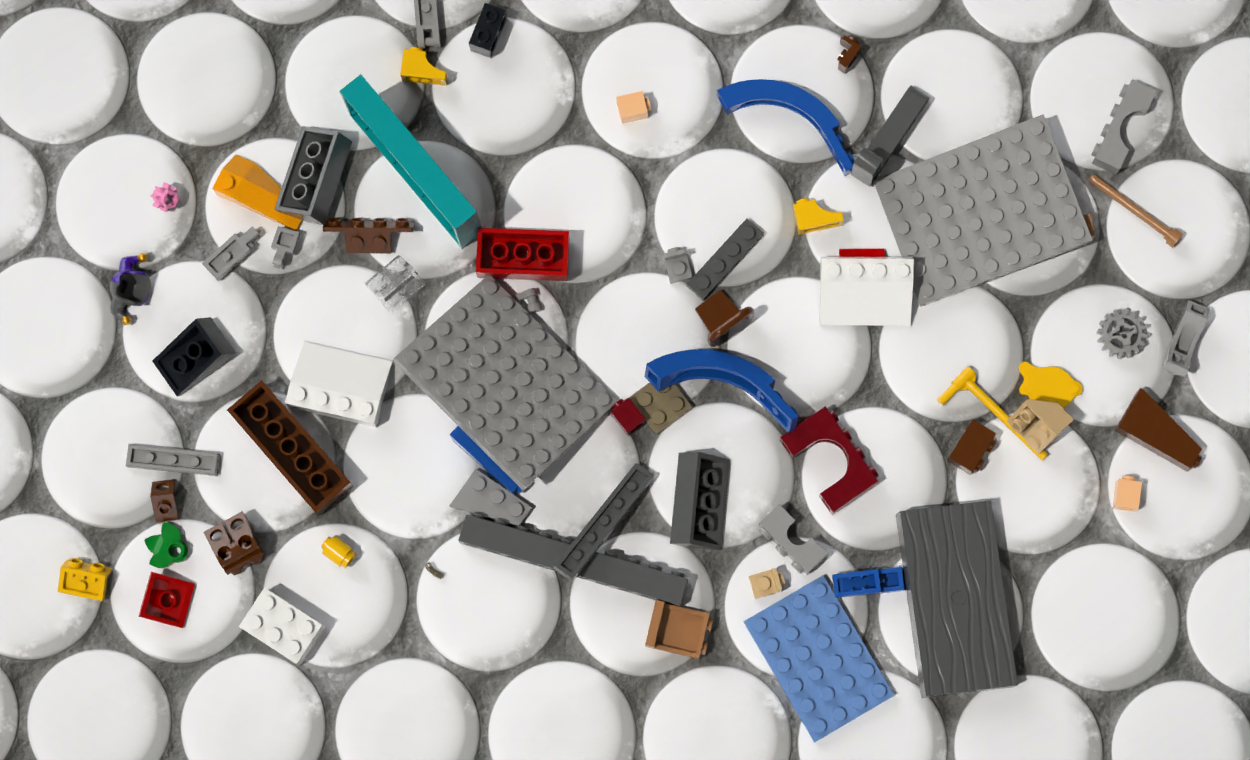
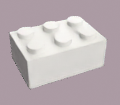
M266 588L262 590L239 625L240 628L299 666L325 629V626Z

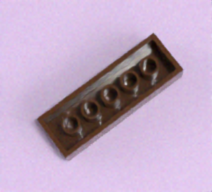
M262 380L227 409L318 516L353 487L352 483Z

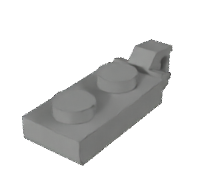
M251 227L244 234L241 231L238 234L235 233L202 263L203 266L219 281L255 247L253 242L260 234L254 227Z

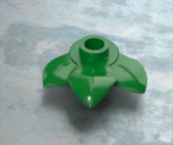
M164 522L162 524L161 535H153L144 540L149 551L154 554L149 564L156 568H165L172 562H182L188 556V547L181 541V532L170 523ZM179 547L181 553L175 556L173 550Z

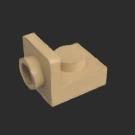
M776 568L749 576L755 599L782 592L781 586L785 585L782 572L778 573Z

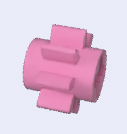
M165 182L162 187L155 186L153 194L150 195L155 201L153 206L160 208L164 212H167L168 208L175 209L178 200H180L176 194L178 189Z

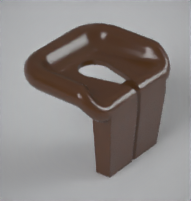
M721 290L695 308L696 313L709 332L707 341L711 347H715L718 339L743 319L751 320L754 317V309L749 306L739 310Z

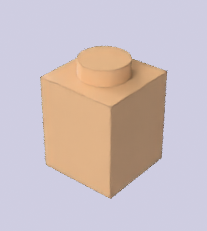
M643 91L616 97L622 124L648 118V111L651 110L649 98H644Z
M1122 476V479L1119 478L1115 482L1112 509L1136 512L1139 509L1142 482L1136 481V477Z

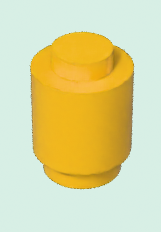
M336 535L333 538L329 536L321 546L324 549L322 554L339 567L347 568L356 556L353 548Z

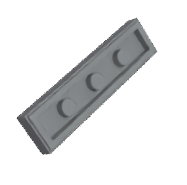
M128 444L126 467L217 476L220 454Z

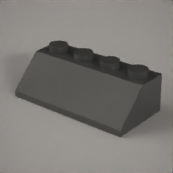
M302 126L274 210L305 222L325 225L352 141L337 131Z
M701 452L679 453L670 544L689 548L722 550L730 459Z

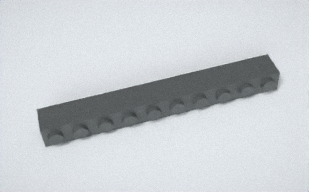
M474 512L472 516L466 514L458 540L460 544L556 571L554 569L556 562L573 542L561 538L560 541L551 539L552 535L544 532H539L538 535L529 533V528L519 525L516 526V529L508 527V522L499 519L491 522L485 520L486 516ZM605 551L604 554L596 552L577 576V578L681 607L688 579L684 578V573L671 570V574L663 572L660 566L649 564V567L640 565L639 560L627 557L626 561L618 559V554Z

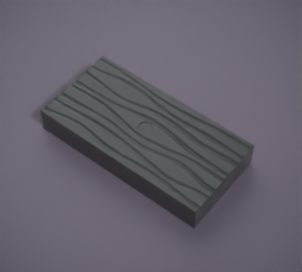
M991 501L898 512L896 514V522L921 698L1017 686L1018 682Z

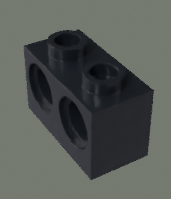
M487 3L484 4L469 41L470 51L489 58L492 57L507 20L506 10Z

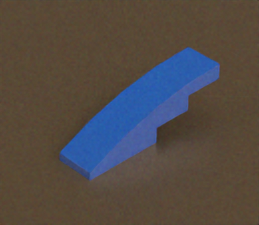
M902 567L832 575L835 598L906 591Z

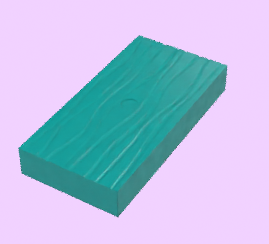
M360 74L342 88L339 92L349 115L461 249L477 238L478 228H482L477 211L366 79Z

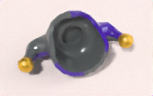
M145 253L122 258L119 272L112 277L110 282V292L112 294L110 310L114 316L122 320L124 325L131 323V317L126 316L123 312L126 305L142 306L150 295L151 282L149 276L144 272L133 269L136 263H145L148 260V256Z

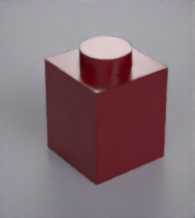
M629 398L625 401L620 399L612 406L611 416L627 436L646 423L644 416Z

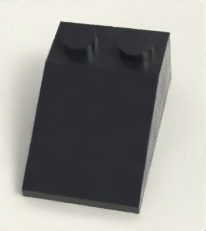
M211 317L197 318L152 362L178 397L223 366L236 352Z

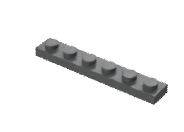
M635 463L556 562L554 569L573 582L650 485L655 475Z

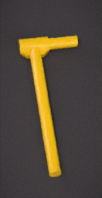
M967 366L951 382L952 385L937 399L944 406L958 390L966 391L968 389L1041 460L1048 455L1045 450L1038 454L1019 433L1012 429L1011 425L1007 422L1010 417L974 383L976 381V373Z

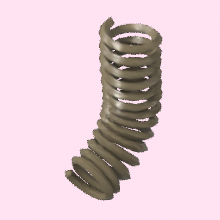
M430 562L426 563L425 567L428 572L438 579L443 577L444 574L432 567Z

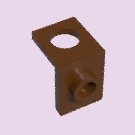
M175 479L152 482L150 498L156 522L179 519L174 496ZM161 486H169L165 490H157Z

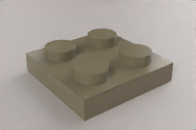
M649 382L629 397L644 416L646 423L655 435L693 408L676 384L658 392Z

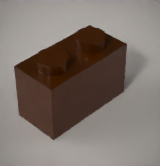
M972 419L947 461L969 475L974 470L978 472L985 460L981 459L985 451L990 453L997 442L993 439L996 433Z

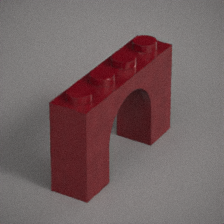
M825 406L797 425L796 429L781 436L779 441L792 459L814 444L822 442L834 444L843 451L847 459L845 475L819 495V498L831 515H833L877 485V477L879 475L872 465L867 466L863 460L866 457L859 447L855 448L850 442L852 437L847 429H841L837 421H839V418L832 409L828 410Z

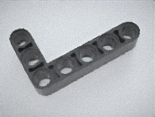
M910 85L868 148L864 147L857 156L851 172L853 177L871 187L874 183L873 180H876L927 104L929 96Z

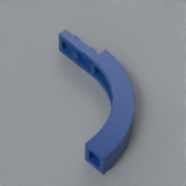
M766 79L740 81L717 90V98L727 115L739 109L755 105H774L801 115L820 133L844 176L851 174L855 161L850 152L846 153L842 147L844 142L839 133H834L839 130V122L820 100L807 91L785 82Z
M698 349L666 354L646 364L644 377L658 392L686 380L711 379L734 385L753 396L788 433L796 429L799 416L796 410L782 399L779 392L773 390L775 380L760 367L743 358L725 352Z

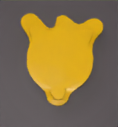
M1022 362L1019 365V372L1024 379L1019 388V393L1028 396L1029 400L1058 403L1064 409L1073 398L1082 393V385L1078 381L1073 380L1061 368H1038L1028 362Z

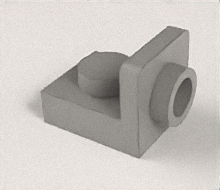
M681 247L668 249V253H664V260L670 284L691 280L692 274L687 250L681 249Z

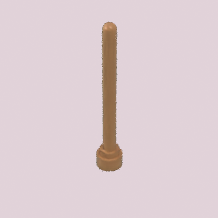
M1096 175L1090 176V183L1162 234L1166 244L1173 248L1181 239L1184 233L1177 228L1174 230L1172 227L1169 229Z

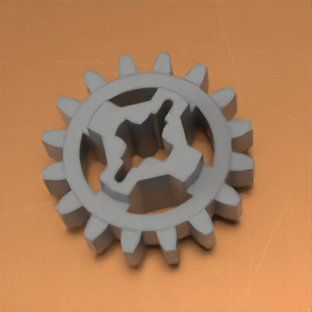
M1123 309L1121 314L1114 310L1112 316L1108 313L1104 316L1106 321L1101 320L1099 322L1103 329L1096 331V334L1102 336L1097 342L1104 343L1101 350L1109 349L1110 357L1116 353L1117 359H1121L1123 354L1128 359L1131 357V351L1134 354H1138V347H1144L1145 343L1141 339H1146L1147 334L1142 333V331L1147 327L1146 325L1140 326L1139 323L1142 318L1135 319L1134 311L1127 315L1126 309ZM1124 320H1125V321H1128L1129 323H1131L1132 326H1130L1129 324L1125 323ZM1113 322V331L1107 333L1109 324ZM1119 330H1121L1122 333H1128L1124 337V339L1122 335H1116L1119 332ZM1136 335V341L1131 346L1130 338ZM1113 342V343L1119 345V348H1118V347H1115V346H1114L1113 344H1111V343Z

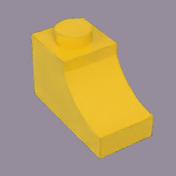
M417 47L403 50L400 73L402 81L447 86L448 77L446 71L433 67L428 62L426 51Z
M804 198L796 201L797 204H793L792 210L798 235L843 226L842 212L826 211L816 204V199L810 201L809 198Z

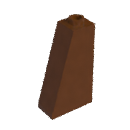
M1140 388L1134 395L1115 431L1185 471H1189L1192 467L1196 468L1202 459V456L1199 455L1202 448L1145 390Z

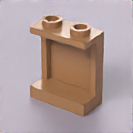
M656 600L645 647L700 659V655H705L708 642L704 641L706 632H711L713 619L709 618V612H700Z

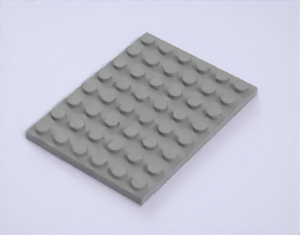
M1044 114L873 180L901 256L914 259L913 288L921 307L1093 241Z
M486 276L393 359V362L523 491L617 402L491 276Z

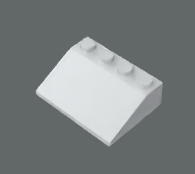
M820 257L819 325L911 326L914 259L912 257Z
M304 341L290 381L285 404L288 408L377 428L393 361Z

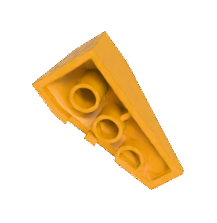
M235 154L222 168L212 188L216 195L294 231L298 230L302 220L274 210L281 187L256 163Z

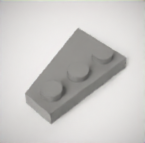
M477 469L474 470L449 505L451 508L482 514L493 520L499 519L513 526H520L532 510L531 506Z

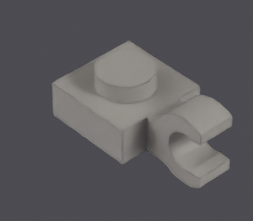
M280 226L277 227L271 248L276 250L272 262L274 267L283 269L286 255H294L300 232Z

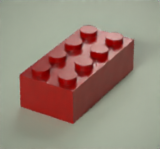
M478 228L477 278L491 276L493 279L568 281L569 231Z

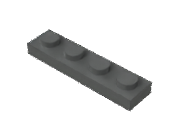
M746 218L686 286L704 301L764 233Z

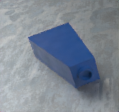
M459 426L451 432L450 437L453 442L513 495L517 492L519 494L523 492Z

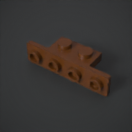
M335 217L326 220L325 225H323V232H345L346 253L391 254V232H413L415 221H409L407 218H398L396 221H387L385 218H375L373 221H364L363 218L342 220Z

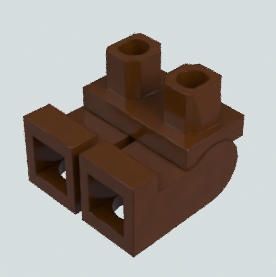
M243 511L225 520L229 532L222 522L203 532L218 562L227 575L231 573L235 576L242 572L243 566L249 563L256 565L263 560L262 556L264 554L255 537L252 525ZM243 521L242 525L233 529L232 526L235 522ZM216 532L223 533V535L215 538L214 540L212 539V536Z

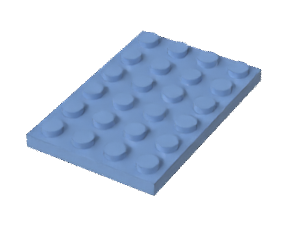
M823 575L743 621L814 743L894 696V693L838 599L835 598L834 592Z

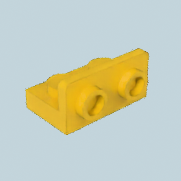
M79 558L67 559L60 569L58 592L103 601L106 593L107 578L111 573V568L105 567L102 563H86Z

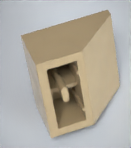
M1027 399L1007 422L1039 454L1074 419L1058 403Z

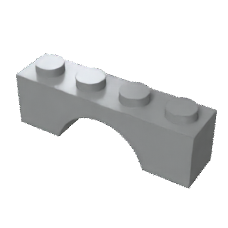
M1134 79L1131 80L1129 85L1124 84L1119 94L1122 97L1120 105L1115 103L1110 113L1113 120L1110 125L1105 124L1100 135L1104 139L1101 145L1096 143L1091 155L1095 158L1092 164L1117 175L1129 151L1120 136L1121 123L1132 116H1144L1157 90Z

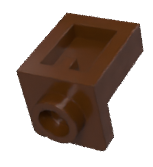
M843 34L840 38V45L846 49L841 52L837 60L839 61L838 70L846 74L861 53L862 46L859 45L860 42L854 37H847Z

